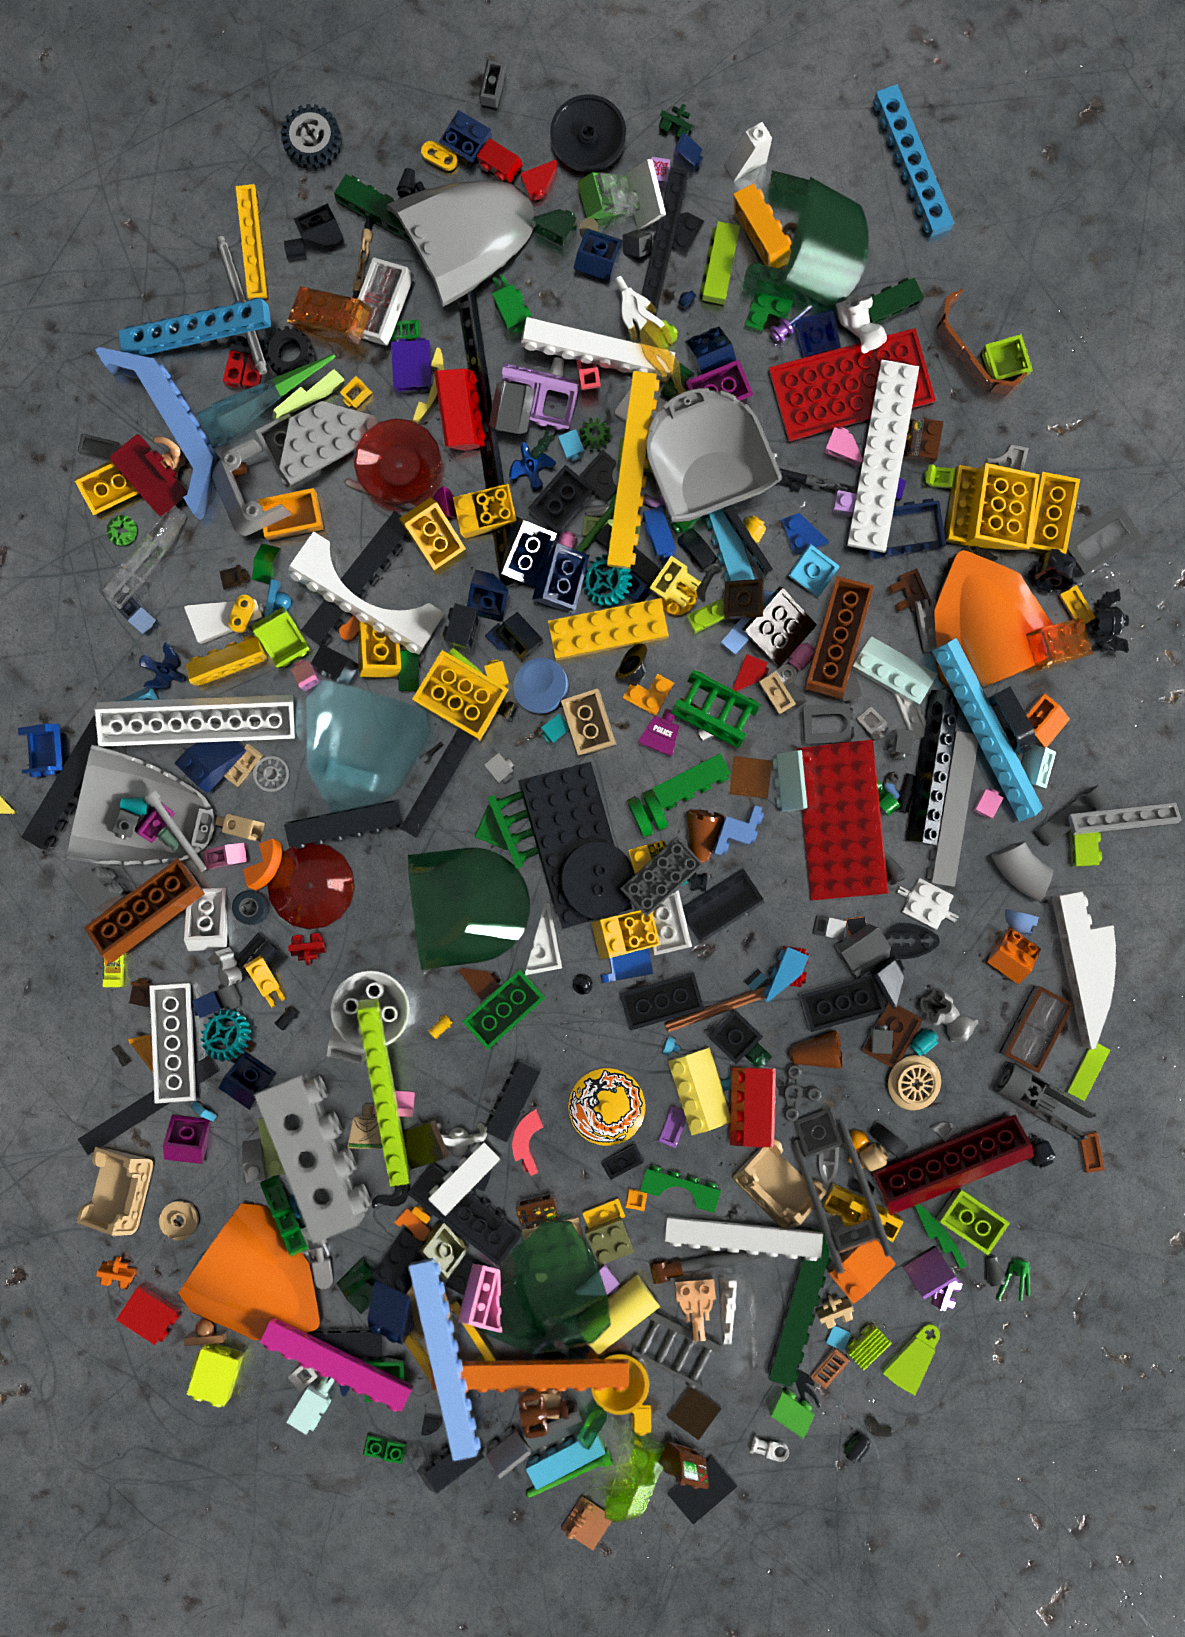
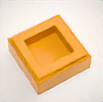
M628 1188L625 1208L644 1211L647 1193L640 1192L639 1189Z
M419 1204L412 1210V1213L425 1224L432 1217Z

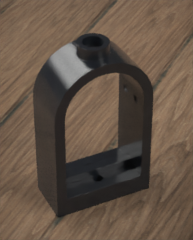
M1009 686L987 698L1015 753L1020 751L1023 754L1031 750V745L1036 739L1035 732L1011 687Z

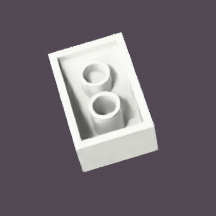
M202 889L205 895L186 908L184 942L188 951L227 948L228 936L227 889Z

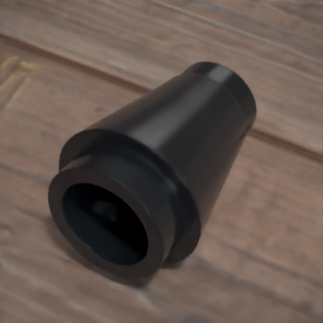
M411 168L404 169L396 188L397 194L401 198L415 193V170Z

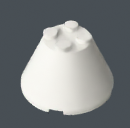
M378 971L356 973L343 981L333 996L331 1003L333 1025L340 1036L352 1046L364 1049L357 1013L359 1000L378 998L386 1045L394 1042L407 1025L410 1007L406 992L394 978Z

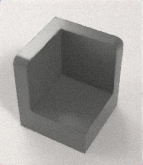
M634 230L622 235L624 254L642 257L651 253L653 246L652 233Z

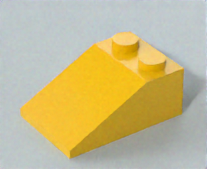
M359 621L358 648L359 677L397 678L401 670L400 643L393 642L387 635L375 631L371 625Z

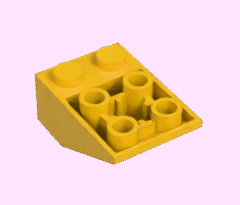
M509 484L453 497L460 533L464 538L485 534L517 521Z
M639 910L591 922L600 960L660 945L652 913L646 917Z

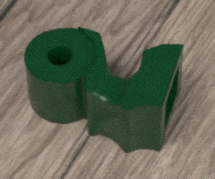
M680 363L660 393L670 400L681 394L685 387V382L693 379L694 372Z

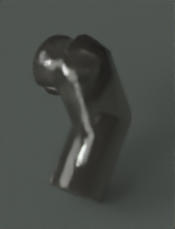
M875 1417L866 1419V1428L873 1436L891 1437V1427L880 1426Z

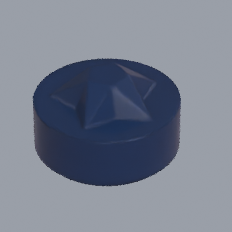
M692 290L690 292H683L680 295L678 304L681 308L686 307L696 298V294Z

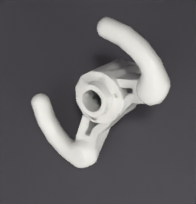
M481 1122L477 1124V1128L480 1131L478 1134L468 1135V1132L463 1128H454L450 1131L449 1135L441 1136L444 1143L449 1146L452 1156L463 1157L469 1151L470 1144L485 1140L487 1137L485 1125ZM436 1123L437 1126H438V1128H439V1130H440V1129H441V1124H440V1123Z

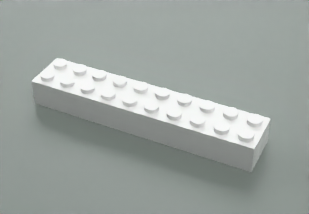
M293 695L97 702L95 708L98 746L295 738Z

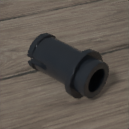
M292 1006L286 1007L285 1012L274 1022L275 1025L284 1031L294 1018H297L298 1011Z
M853 1178L849 1190L863 1194L859 1181ZM870 1183L868 1186L871 1194H873L875 1187Z

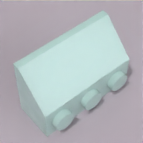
M802 750L776 754L775 758H772L773 770H777V777H774L775 789H779V796L776 797L777 808H780L781 812L806 809L807 799Z

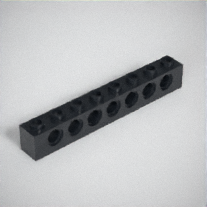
M931 690L907 841L937 845L959 703L954 693L949 690Z

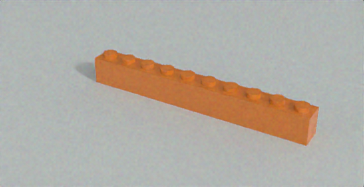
M629 1359L461 1361L463 1371H460L462 1379L465 1378L467 1383V1391L465 1392L476 1389V1392H487L488 1389H496L497 1392H506L508 1389H515L517 1392L535 1389V1391L541 1392L546 1391L547 1388H554L555 1391H565L566 1388H574L575 1391L594 1388L596 1391H602L605 1388L624 1390L625 1387H629ZM432 1370V1390H437Z

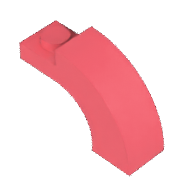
M576 360L581 390L601 388L597 364H585L580 360Z
M536 1108L528 1112L520 1120L512 1141L515 1161L523 1158L524 1161L521 1162L525 1173H530V1176L538 1173V1169L529 1151V1140L537 1130L543 1128Z

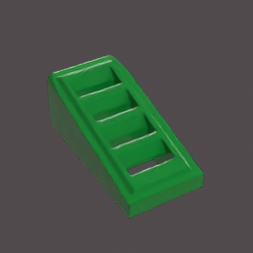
M397 321L395 327H399V336H395L394 328L390 342H396L397 339L415 341L416 338H420V321ZM403 327H406V335H403ZM410 327H414L413 335H410Z

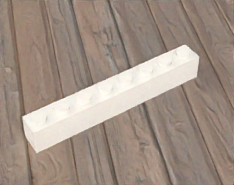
M528 317L523 326L520 343L521 347H525V349L530 351L538 350L547 355L555 354L565 359L580 360L585 364L593 363L602 368L618 369V371L624 373H633V371L657 374L656 380L660 381L669 380L675 358V352Z
M669 1216L666 1224L665 1242H670L671 1246H681V1243L689 1244L690 1248H700L701 1245L708 1246L709 1250H720V1247L728 1248V1252H739V1249L747 1250L748 1254L755 1255L759 1252H766L767 1256L777 1257L778 1254H786V1258L797 1259V1256H805L806 1260L817 1261V1258H821L823 1232Z

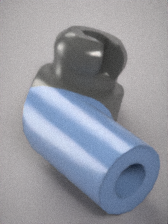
M893 771L886 775L884 789L897 799L901 796L895 788L899 775Z

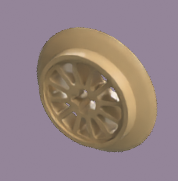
M919 1055L908 1056L900 1060L893 1067L888 1078V1090L891 1098L898 1106L907 1110H920L929 1106L936 1099L941 1088V1075L938 1067L927 1057ZM904 1075L908 1078V1080H902ZM915 1079L919 1081L916 1088L912 1085V1083H915ZM924 1087H930L928 1092L924 1089ZM921 1090L925 1093L923 1097L921 1095Z

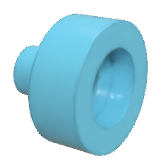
M668 1036L663 1048V1055L670 1056L671 1052L679 1054L681 1046L675 1045L676 1038Z

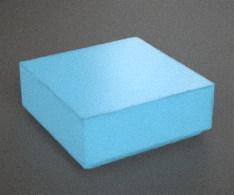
M835 1325L829 1332L826 1344L844 1351L851 1332Z

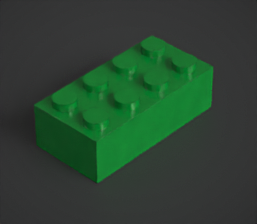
M519 969L462 1022L481 1044L489 1050L546 997L525 973Z

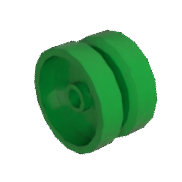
M652 789L642 793V799L645 804L643 806L636 796L627 800L631 813L644 838L653 834L651 821H653L656 829L659 831L669 827L664 816V810Z

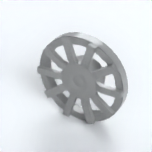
M267 756L260 759L253 770V778L257 786L268 792L281 790L287 784L290 776L287 764L275 756ZM271 759L277 760L274 767L271 764ZM268 760L269 766L266 767L262 762ZM279 762H281L284 766L277 769ZM262 766L264 771H257L258 767ZM283 769L286 770V774H279ZM257 774H263L264 777L258 780ZM279 777H286L285 781L282 782ZM266 779L265 786H262L260 782ZM275 781H277V782H279V783L281 784V785H280L279 787H277V788H276V786H275ZM269 782H272L273 789L267 788Z

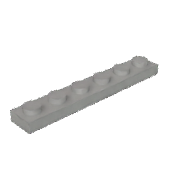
M1176 803L1076 813L1068 816L1073 835L1175 824L1182 820Z

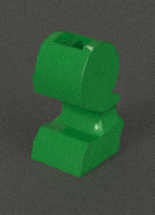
M877 779L880 809L887 816H890L900 807V804L890 792L884 791L882 784Z

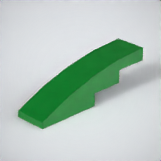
M278 1175L260 1182L290 1257L309 1249Z
M915 1205V1211L926 1236L929 1239L936 1237L944 1254L951 1252L956 1265L960 1269L967 1266L958 1247L942 1225L922 1205Z

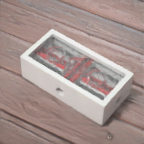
M373 257L347 329L353 336L388 346L414 277L407 267Z

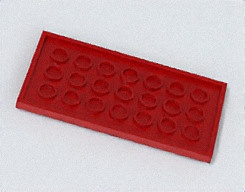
M916 328L887 335V340L884 344L868 353H862L861 343L769 367L768 370L788 442L833 430L834 427H845L870 420L881 360L919 366L912 408L934 403L936 399Z
M873 740L796 748V751L802 750L807 808L803 809L802 813L811 901L889 893Z

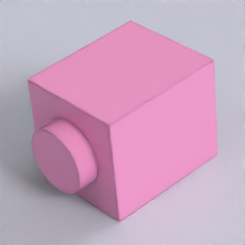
M984 789L973 811L988 819H992L1003 797L999 796L1000 792L995 789Z

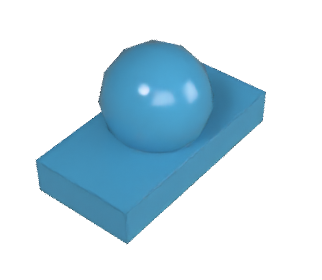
M270 580L265 617L284 606L287 610L291 605L290 596L285 592H279L281 583L278 580Z

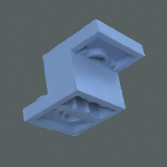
M756 805L752 807L747 823L726 816L712 854L722 856L723 853H727L730 842H727V839L747 846L751 842H755L758 831L755 830L756 825L761 824L764 813L761 812L762 807Z

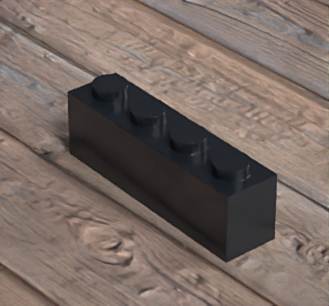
M370 1329L315 1330L306 1332L358 1359L360 1357H368L369 1360H377L384 1354V1336L374 1334Z

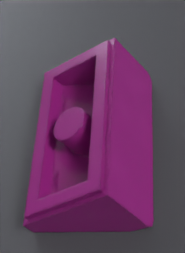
M160 802L172 818L175 812ZM151 807L148 814L135 827V831L138 835L153 843L158 836L157 834L167 824L157 810Z

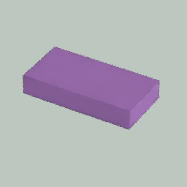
M674 1105L670 1106L657 1140L658 1142L676 1148L687 1120L682 1108Z

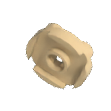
M181 1200L169 1203L162 1210L159 1217L161 1231L173 1240H184L190 1237L197 1230L199 1223L197 1210L190 1202ZM177 1215L184 1219L181 1226L174 1222Z

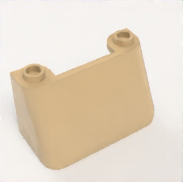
M774 1139V1147H760L735 1173L733 1179L781 1228L792 1229L802 1224L814 1209V1205L804 1177L781 1155L783 1152L782 1144ZM813 1180L821 1200L828 1191L820 1181Z
M95 1147L92 1161L100 1169L92 1202L83 1205L79 1209L76 1223L111 1236L131 1235L136 1232L140 1223L153 1170V1161L125 1152Z

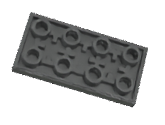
M677 836L620 889L647 917L704 864Z

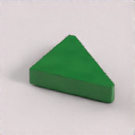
M488 804L474 837L508 850L491 805Z

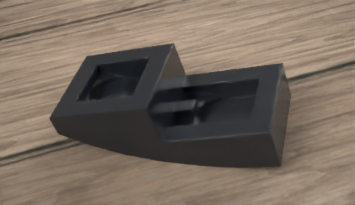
M693 528L678 537V543L690 553V559L702 570L717 560L712 549Z

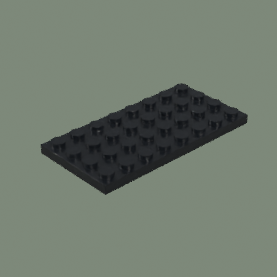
M587 762L519 780V786L559 928L564 929L596 920L586 918L575 912L566 902L560 884L563 864L575 849L592 842H604L615 846L592 763ZM631 902L622 912L632 909Z

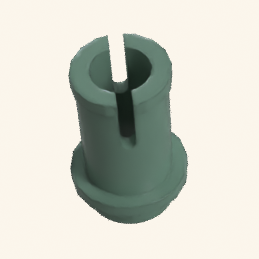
M166 827L157 834L160 837L159 840H163L173 851L181 845L171 830Z

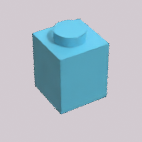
M576 429L558 436L567 461L571 460L573 462L582 458L584 448Z

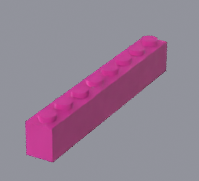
M276 1318L269 1322L260 1341L267 1350H276L282 1353V1357L289 1360L294 1359L304 1368L309 1369L311 1367L317 1370V1374L323 1377L329 1376L339 1385L350 1386L355 1393H364L370 1396V1400L376 1403L382 1402L387 1405V1408L395 1412L403 1410L414 1387Z

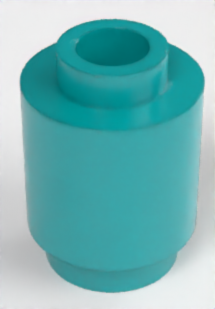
M925 1028L912 1040L910 1047L917 1055H925L938 1044L936 1039L939 1037L932 1029L928 1031Z

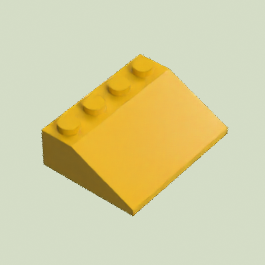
M441 650L412 700L414 703L480 741L502 703L508 688Z

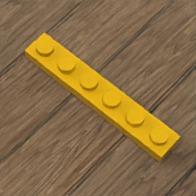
M255 184L236 186L248 300L252 298H268Z

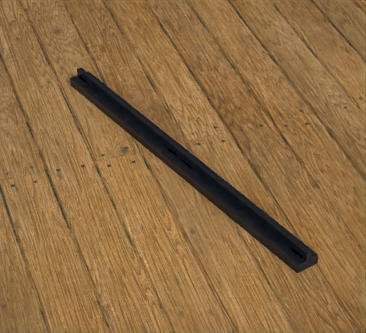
M474 288L458 298V306L468 370L474 371L477 379L476 388L479 395V408L482 414V428L485 433V446L480 447L485 486L486 489L504 485L497 433L489 425L492 399ZM510 524L492 530L499 579L506 587L519 585L518 580L500 573L508 534L511 529Z

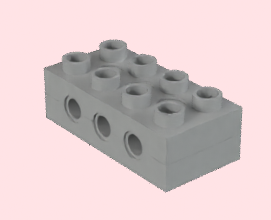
M307 1071L255 1094L254 1096L313 1243L358 1226L366 1215L367 1207L371 1206L372 1203L365 1185L355 1186L351 1174H353V1170L357 1169V1165L350 1148L341 1150L336 1139L339 1134L343 1133L338 1116L334 1111L328 1114L325 1112L321 1101L328 1097V1092L321 1076L312 1078L310 1072ZM293 1114L299 1117L300 1124L294 1120ZM307 1151L314 1154L315 1160L309 1157ZM322 1188L326 1189L329 1192L330 1196L326 1195L323 1192Z

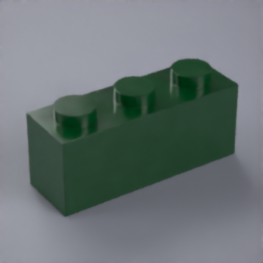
M915 277L910 280L905 278L894 287L887 286L877 295H868L872 296L873 300L872 306L868 308L870 323H880L922 303L924 296Z

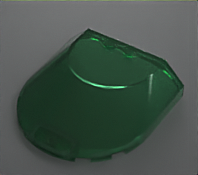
M461 848L408 855V873L415 932L422 970L488 961L502 955L518 941L528 922L530 897L522 875L508 859L496 852L482 848Z

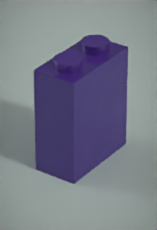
M416 338L415 341L397 339L396 342H391L393 387L395 392L431 390L433 379L430 340Z

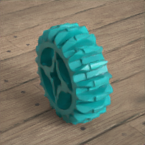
M602 554V558L595 557L596 562L589 561L591 567H586L588 572L584 575L586 580L582 584L586 587L583 590L588 593L587 597L592 599L593 603H599L601 606H605V604L612 606V603L619 604V599H625L623 594L629 593L627 586H632L628 580L633 577L629 575L630 569L613 567L606 572L602 569L608 567V555ZM607 589L612 590V591H611L610 593H608V594H605V595H601V594H600L602 591H606Z
M227 1009V1011L220 1010V1013H213L214 1018L207 1017L209 1023L203 1024L206 1028L200 1031L204 1035L200 1038L201 1042L204 1043L201 1047L206 1050L205 1053L211 1056L212 1059H218L221 1062L225 1060L231 1061L232 1057L238 1059V1053L244 1054L243 1048L249 1047L246 1042L252 1040L248 1036L252 1032L251 1029H248L250 1026L249 1022L237 1011ZM233 1021L235 1025L226 1026L225 1023ZM220 1044L225 1045L227 1048L219 1050L217 1046Z

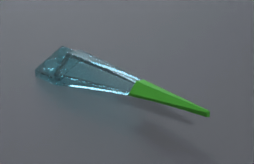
M331 354L212 403V406L197 413L211 446L216 448L231 440L283 395L333 360L335 355Z

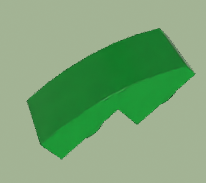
M400 650L401 670L398 675V690L417 691L418 655L408 650Z
M367 1434L363 1455L402 1464L407 1444Z

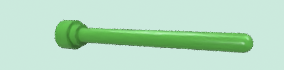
M616 494L610 499V507L575 550L583 553L614 514Z
M605 1450L606 1454L538 1490L535 1487L527 1490L525 1493L526 1497L531 1498L599 1466L608 1467L613 1465L609 1451Z

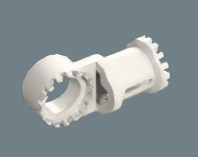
M754 1436L750 1449L751 1454L755 1452L765 1455L768 1459L780 1462L788 1458L789 1449L785 1443L766 1442ZM783 1447L786 1453L784 1456L778 1457L775 1454V1449Z

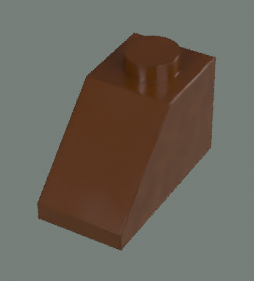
M470 968L458 970L481 1001L501 986L499 984L501 980L495 972L491 974L487 970Z

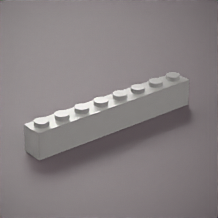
M956 731L954 734L938 841L935 849H931L930 860H933L932 867H929L927 872V878L930 879L929 883L955 887L978 747V740L972 733Z

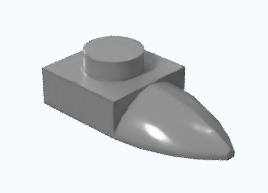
M839 1147L818 1154L819 1171L827 1185L832 1182L837 1173Z

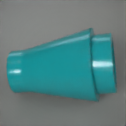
M122 797L120 801V809H125L140 816L148 814L150 805L145 802V797Z

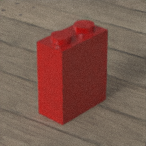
M140 1284L116 1320L153 1345H156L159 1341L163 1342L169 1332L166 1330L169 1325L173 1326L179 1318L177 1313L180 1308L143 1284Z

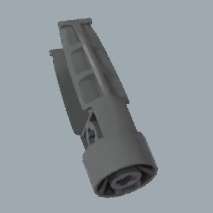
M1011 1063L1005 1069L996 1085L995 1092L1046 1123L1077 1137V1141L1088 1139V1136L1049 1112H1053L1057 1107L1058 1102L1055 1100L1087 1118L1099 1115L1098 1113H1092L1066 1093L1016 1063Z

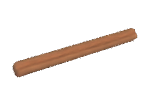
M766 986L706 1007L704 1010L667 1021L665 1023L666 1030L671 1032L765 998L763 993Z

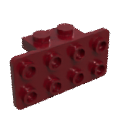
M136 434L110 456V460L159 516H162L187 495L188 490L175 476L177 474L170 465L166 466L162 461L164 459L157 450L154 451L140 434Z

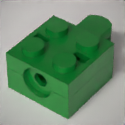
M502 273L499 275V278L504 288H501L497 278L493 277L492 281L497 291L493 292L492 296L494 306L509 338L522 333L527 317L531 318V313L527 305L523 306V296L520 289H515L513 284L508 286Z

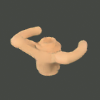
M155 436L153 439L155 443L164 444L169 447L170 451L162 455L164 458L162 461L166 466L170 465L177 473L175 476L178 478L179 468L184 466L187 461L185 454L170 439L163 436Z

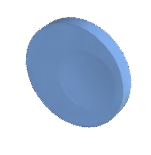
M535 658L526 662L516 673L513 682V692L518 703L526 710L538 714L548 713L556 709L561 704V700L565 699L568 691V678L565 671L559 664L548 658Z

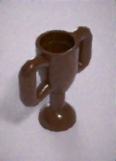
M541 1392L525 1393L519 1398L523 1433L527 1438L545 1436L549 1430L546 1421L549 1416L561 1415L562 1418L569 1419L566 1399L560 1402L559 1407L546 1409L544 1407V1396ZM539 1400L538 1405L527 1406L525 1404L527 1401ZM541 1424L543 1427L541 1429L529 1430L530 1426Z

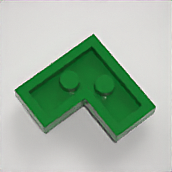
M757 289L744 327L762 333L768 315L787 320L793 301Z

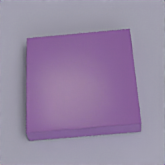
M937 1247L904 1266L906 1273L923 1299L928 1298L957 1280Z

